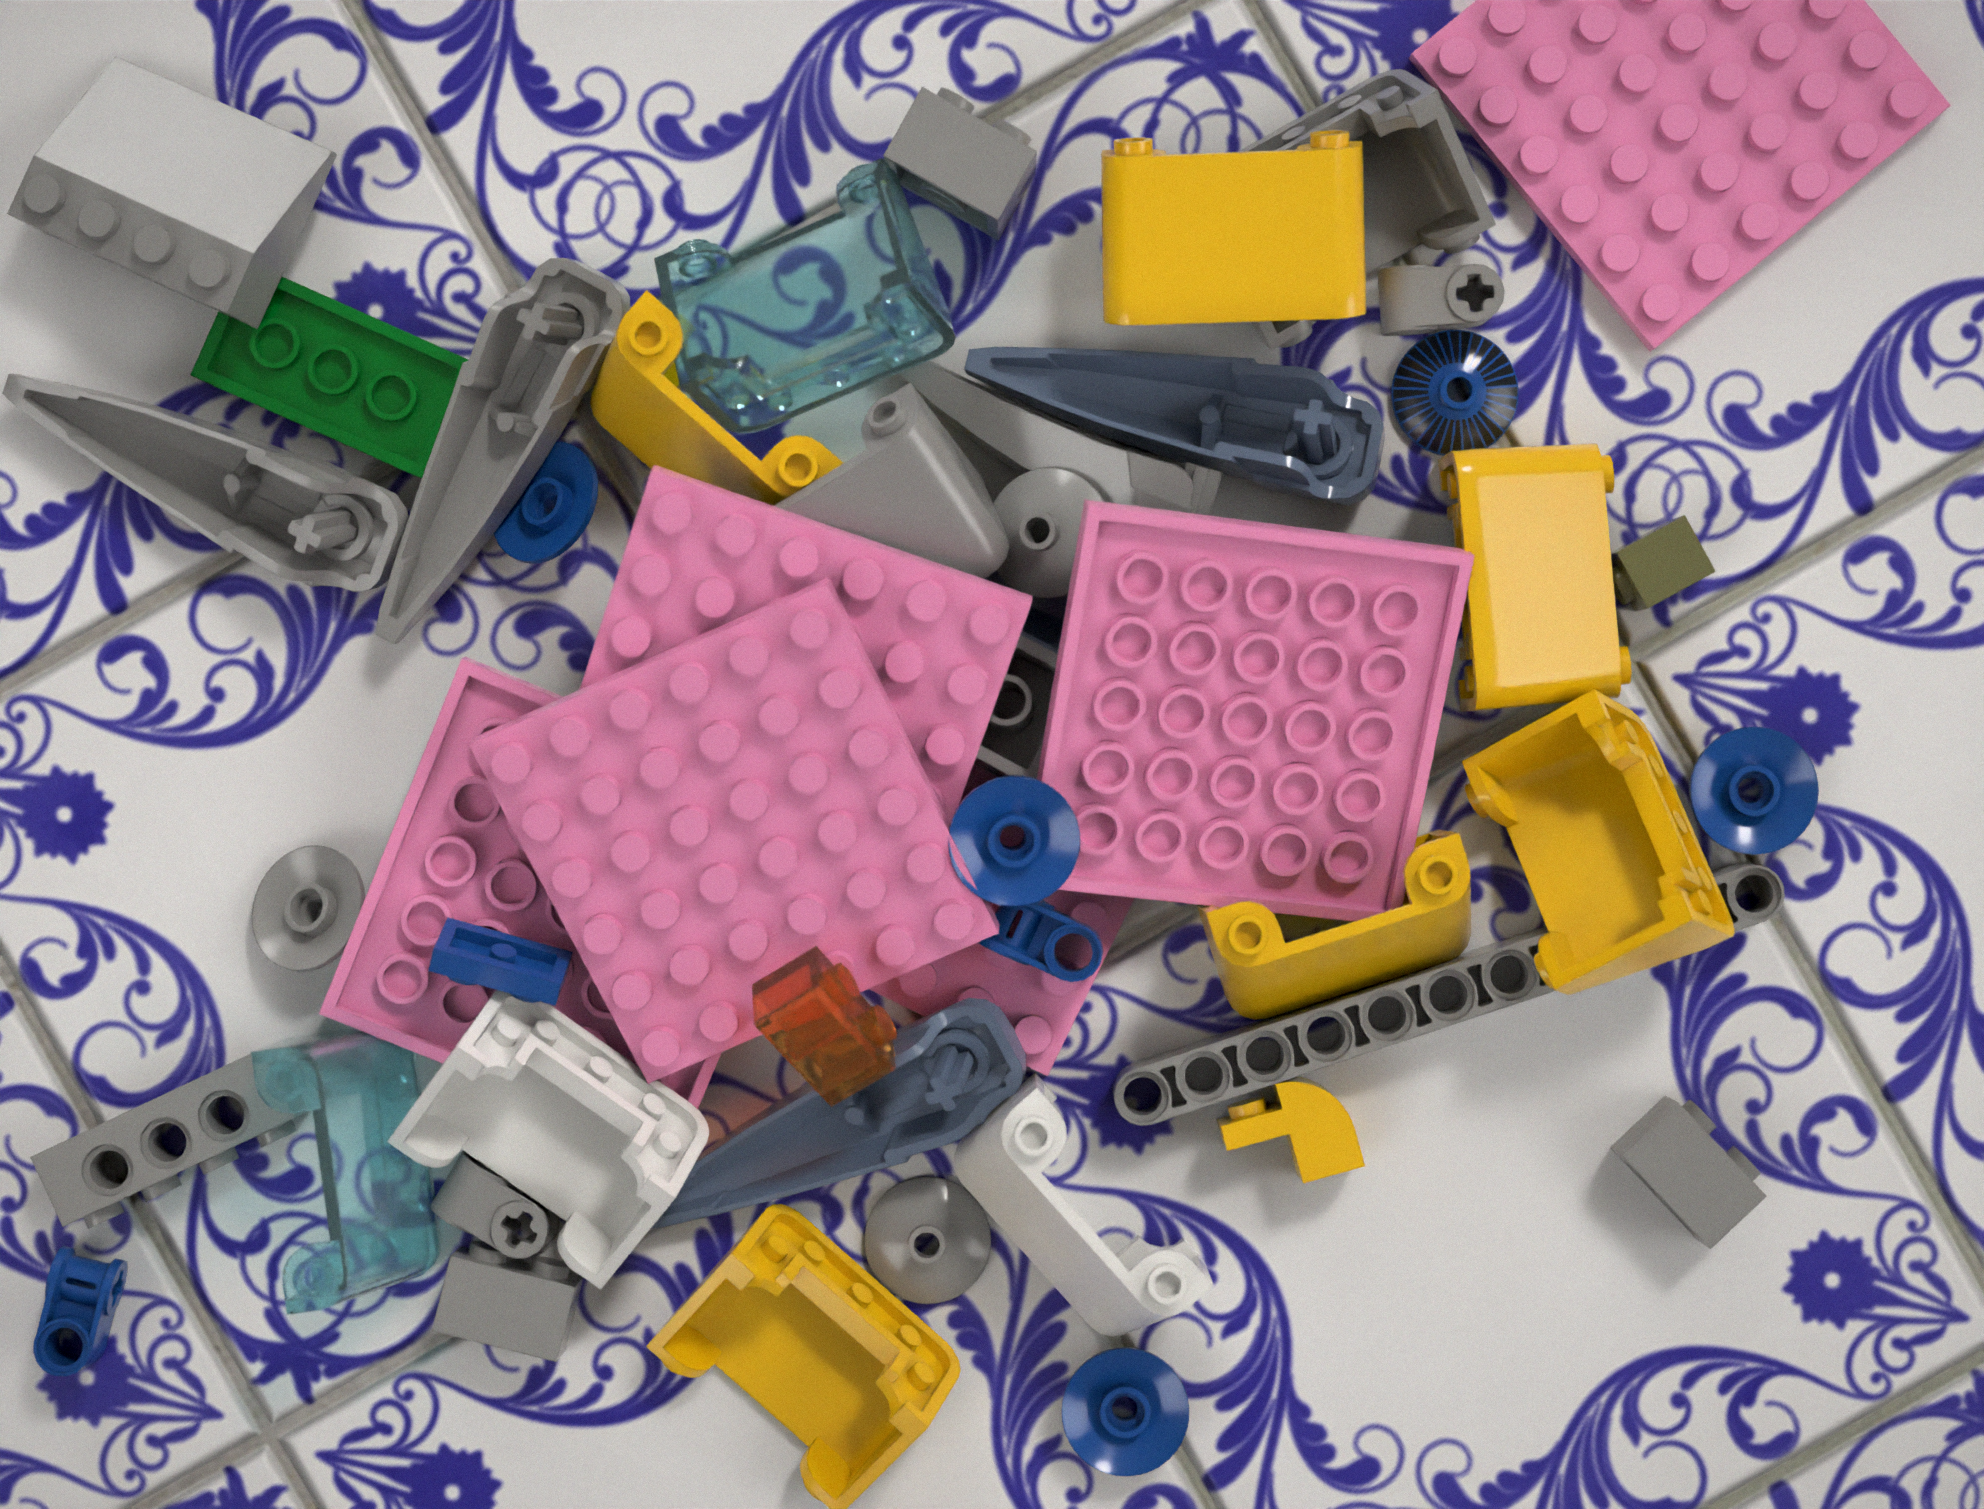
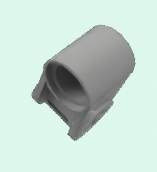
M1468 264L1440 267L1433 265H1408L1377 271L1382 336L1419 335L1439 330L1481 326L1498 312L1504 299L1505 290L1502 279L1493 269L1486 265ZM1468 281L1475 282L1476 291L1487 292L1488 299L1484 300L1477 307L1476 312L1470 311L1468 301L1457 300L1456 294L1460 293L1467 286Z
M462 1151L430 1206L432 1211L448 1224L476 1236L504 1255L514 1259L527 1258L536 1254L556 1237L560 1226L559 1216L465 1151ZM524 1213H529L533 1217L530 1228L534 1233L527 1238H523L518 1234L521 1223L517 1218Z

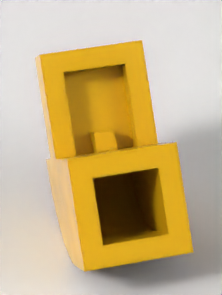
M1297 1076L1273 1084L1277 1100L1275 1103L1266 1105L1264 1096L1241 1100L1227 1106L1229 1116L1216 1119L1223 1145L1227 1151L1286 1135L1297 1175L1303 1184L1365 1167L1353 1122L1344 1106L1326 1088L1303 1077Z

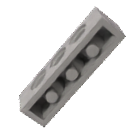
M278 1042L30 1158L62 1226L64 1227L83 1218L88 1229L123 1213L124 1210L119 1200L141 1191L147 1202L181 1186L182 1184L177 1173L199 1164L205 1175L238 1159L239 1156L234 1146L257 1137L262 1148L296 1132L297 1129L292 1119L310 1110ZM224 1096L235 1098L244 1109V1122L239 1129L227 1126L220 1118L219 1104ZM167 1123L178 1126L186 1136V1149L182 1155L170 1153L163 1145L162 1130ZM108 1151L118 1152L127 1161L128 1175L124 1182L115 1181L107 1174L104 1161Z

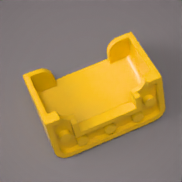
M1326 130L1311 132L1310 143L1299 145L1297 150L1166 154L1164 150L1153 149L1152 138L1144 137L1114 140V150H1102L1103 321L1105 323L1113 325H1164L1352 318L1366 313L1362 141H1349V131Z
M646 290L624 315L593 386L590 405L593 416L600 425L650 469L656 465L774 506L844 464L823 444L809 436L801 435L784 438L760 461L680 390L690 378L681 366L679 354L683 348L684 336L687 332L674 314Z
M1591 443L1450 451L1438 459L1440 491H1448L1450 499L1458 500V503L1447 507L1448 521L1452 520L1455 548H1463L1464 551H1469L1475 555L1461 619L1464 647L1459 648L1460 661L1472 660L1473 663L1472 666H1465L1464 668L1465 680H1457L1460 712L1567 703L1593 689L1611 699L1618 698L1621 685L1630 684L1632 669L1628 647L1619 646L1606 504V494L1613 493L1614 467L1611 456H1601L1598 445Z
M1593 689L1462 761L1470 783L1465 785V792L1471 806L1481 818L1490 816L1495 822L1506 827L1548 929V933L1539 937V952L1534 955V962L1539 975L1549 988L1572 995L1711 948L1734 936V924L1659 750L1643 721L1632 710Z
M1437 829L1417 836L1415 848L1407 857L1403 869L1406 891L1402 907L1288 943L1284 941L1280 925L1274 914L1262 904L1242 901L1223 907L1197 905L1222 988L1230 1006L1243 1017L1254 1020L1266 1019L1432 967L1461 955L1468 946L1471 937V877L1469 862L1460 834Z
M772 1204L765 1209L646 1346L671 1372L689 1378L701 1377L715 1364L808 1446L799 1465L804 1486L814 1498L822 1501L830 1509H847L930 1426L958 1380L961 1371L959 1359L954 1350L942 1337L808 1219L792 1207L783 1204Z

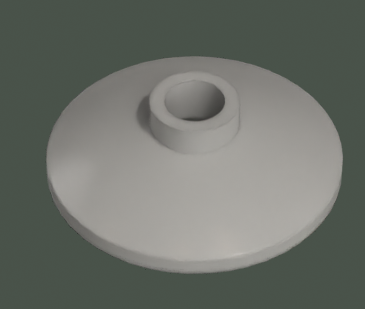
M1042 468L1020 475L1000 492L993 505L1007 534L1009 551L1005 561L996 571L1005 582L1014 589L1033 597L1058 598L1068 595L1084 499L1104 502L1102 496L1092 484L1070 471L1057 468ZM1045 519L1049 525V535L1045 541L1036 543L1032 537V528L1037 521Z
M310 845L287 853L267 871L255 894L252 907V928L260 950L270 961L288 970L306 972L320 969L330 964L344 952L365 900L364 884L354 863L337 850L326 846ZM322 906L321 914L318 917V919H316L317 912Z
M924 1176L911 1178L889 1189L873 1207L865 1229V1252L872 1272L890 1292L910 1302L920 1304L941 1303L967 1291L982 1274L990 1254V1226L980 1203L961 1185L939 1177ZM922 1233H932L938 1238L940 1246L935 1253L925 1255L916 1249L915 1239Z

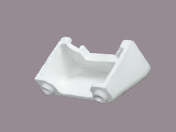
M496 990L387 1142L413 1161L434 1168L447 1166L454 1160L461 1149L566 1221L557 1239L559 1254L571 1270L601 1289L677 1197L708 1141L709 1128L706 1119L694 1105L658 1080L648 1084L637 1065L550 1004L524 1002L516 999L510 993Z
M1036 1072L1020 1085L1014 1095L1005 1099L993 1109L983 1124L975 1126L959 1142L954 1156L955 1172L961 1183L1087 1324L1098 1333L1108 1336L1124 1335L1175 1316L1192 1306L1214 1286L1205 1261L1184 1237L1174 1245L1159 1247L1148 1244L1137 1235L1115 1255L1042 1174L1064 1150L1067 1132L1064 1119L1053 1105L1057 1099L1056 1095Z

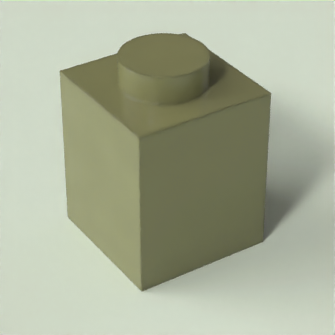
M1685 515L1672 519L1611 552L1614 594L1621 604L1625 605L1630 602L1635 611L1648 609L1716 572Z

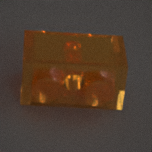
M817 946L752 984L754 1026L831 1107L896 1070L893 1040L897 1038V1031L892 1019L880 1005L872 1007L859 993L858 985L850 971L841 963L833 965Z

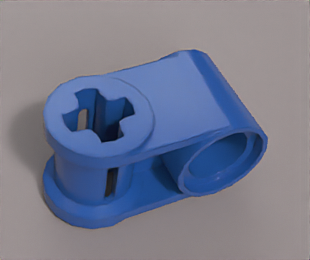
M1044 900L1024 906L999 905L995 913L1000 924L999 933L977 942L1011 960L1024 965H1031L1069 982L1083 981L1093 975L1100 966L1104 952L1102 940L1095 929L1056 910L1055 906ZM1022 910L1023 915L1012 938L1008 936L1009 930L1018 911ZM1076 933L1088 939L1093 952L1088 965L1080 969H1070L1059 962L1055 949L1058 940L1066 934Z
M62 1246L58 1250L47 1277L45 1302L33 1346L36 1362L45 1372L53 1376L66 1377L93 1365L103 1356L107 1347L115 1310L118 1307L125 1287L128 1271L127 1261L117 1258L111 1263L77 1256L75 1249L67 1246ZM63 1328H70L81 1337L83 1350L79 1359L66 1356L61 1350L59 1336Z

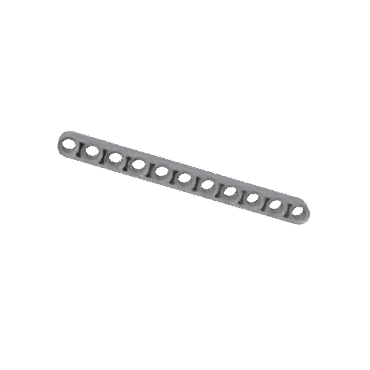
M1737 863L1711 871L1728 908L1735 931L1765 922L1774 917L1781 909L1785 897L1784 885L1779 876L1770 868L1755 864ZM1748 875H1753L1761 885V897L1754 907L1744 910L1736 901V887L1741 879ZM1544 926L1462 953L1450 961L1266 1018L1133 1062L1122 1068L1114 1079L1112 1093L1115 1106L1120 1115L1129 1123L1139 1126L1152 1125L1554 992L1556 990L1549 988L1542 980L1534 962V955L1539 952V937L1548 933V929ZM1503 956H1513L1520 965L1521 973L1519 980L1509 989L1498 990L1491 981L1490 973L1492 966ZM1452 976L1456 978L1460 985L1458 1001L1449 1009H1435L1429 997L1431 986L1441 977ZM1380 997H1394L1400 1007L1398 1021L1394 1026L1385 1030L1372 1028L1368 1018L1369 1008L1372 1003ZM1328 1016L1335 1018L1340 1028L1337 1042L1332 1047L1324 1050L1312 1048L1307 1040V1032L1311 1023L1320 1017ZM1259 1037L1273 1038L1279 1044L1280 1054L1278 1060L1268 1069H1254L1246 1061L1248 1046ZM1208 1057L1215 1060L1219 1065L1220 1073L1218 1080L1208 1089L1198 1090L1190 1087L1185 1082L1187 1066L1196 1058ZM1141 1077L1152 1079L1159 1086V1096L1153 1106L1138 1110L1126 1104L1124 1091L1130 1081Z

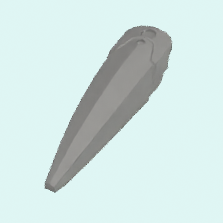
M550 258L536 268L532 277L522 288L516 292L507 293L503 299L496 301L489 308L481 324L469 361L462 363L420 482L381 602L376 635L392 644L399 643L458 579L519 500L560 437L583 395L596 382L616 330L624 315L630 310V296L623 284L577 260Z
M879 342L876 352L879 360L906 385L911 383L925 403L937 414L1019 475L1042 468L1063 469L1086 479L1099 492L1104 502L1211 515L1223 472L1190 462L1182 463L1111 441L1021 404L909 349Z
M8 374L2 394L20 411L112 476L228 552L241 553L279 577L291 581H300L310 587L333 586L353 592H360L379 588L389 580L409 518L408 510L397 494L327 461L295 454L249 435L196 417L102 391L21 374Z

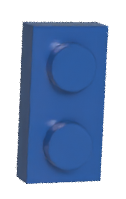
M447 918L434 946L428 971L445 975L450 980L462 985L477 984L510 993L516 999L524 1002H543L556 1006L569 970L573 952Z

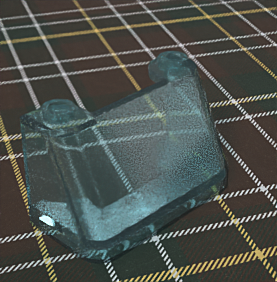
M884 158L851 169L839 181L836 187V197L842 211L733 258L726 249L718 244L710 243L703 239H694L681 244L675 250L654 258L663 305L681 323L684 334L683 348L675 361L679 385L724 428L737 433H755L768 429L932 360L947 352L954 345L956 336L949 310L899 179Z
M358 1029L285 1038L252 1051L251 1057L255 1085L259 1097L264 1103L281 1113L313 1112L330 1240L314 1242L300 1247L288 1258L283 1268L282 1283L287 1315L322 1310L422 1276L436 1263L441 1253L442 1240L439 1218L430 1208L436 1197L432 1167L413 1161L387 1142L421 1095L416 1053Z

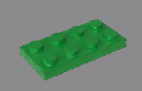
M281 277L258 329L223 313H217L190 376L422 479L462 363L469 360L287 278Z

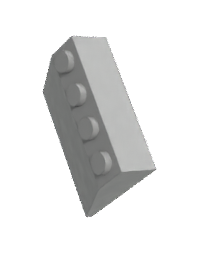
M115 56L34 154L7 214L43 233L258 329L337 154Z

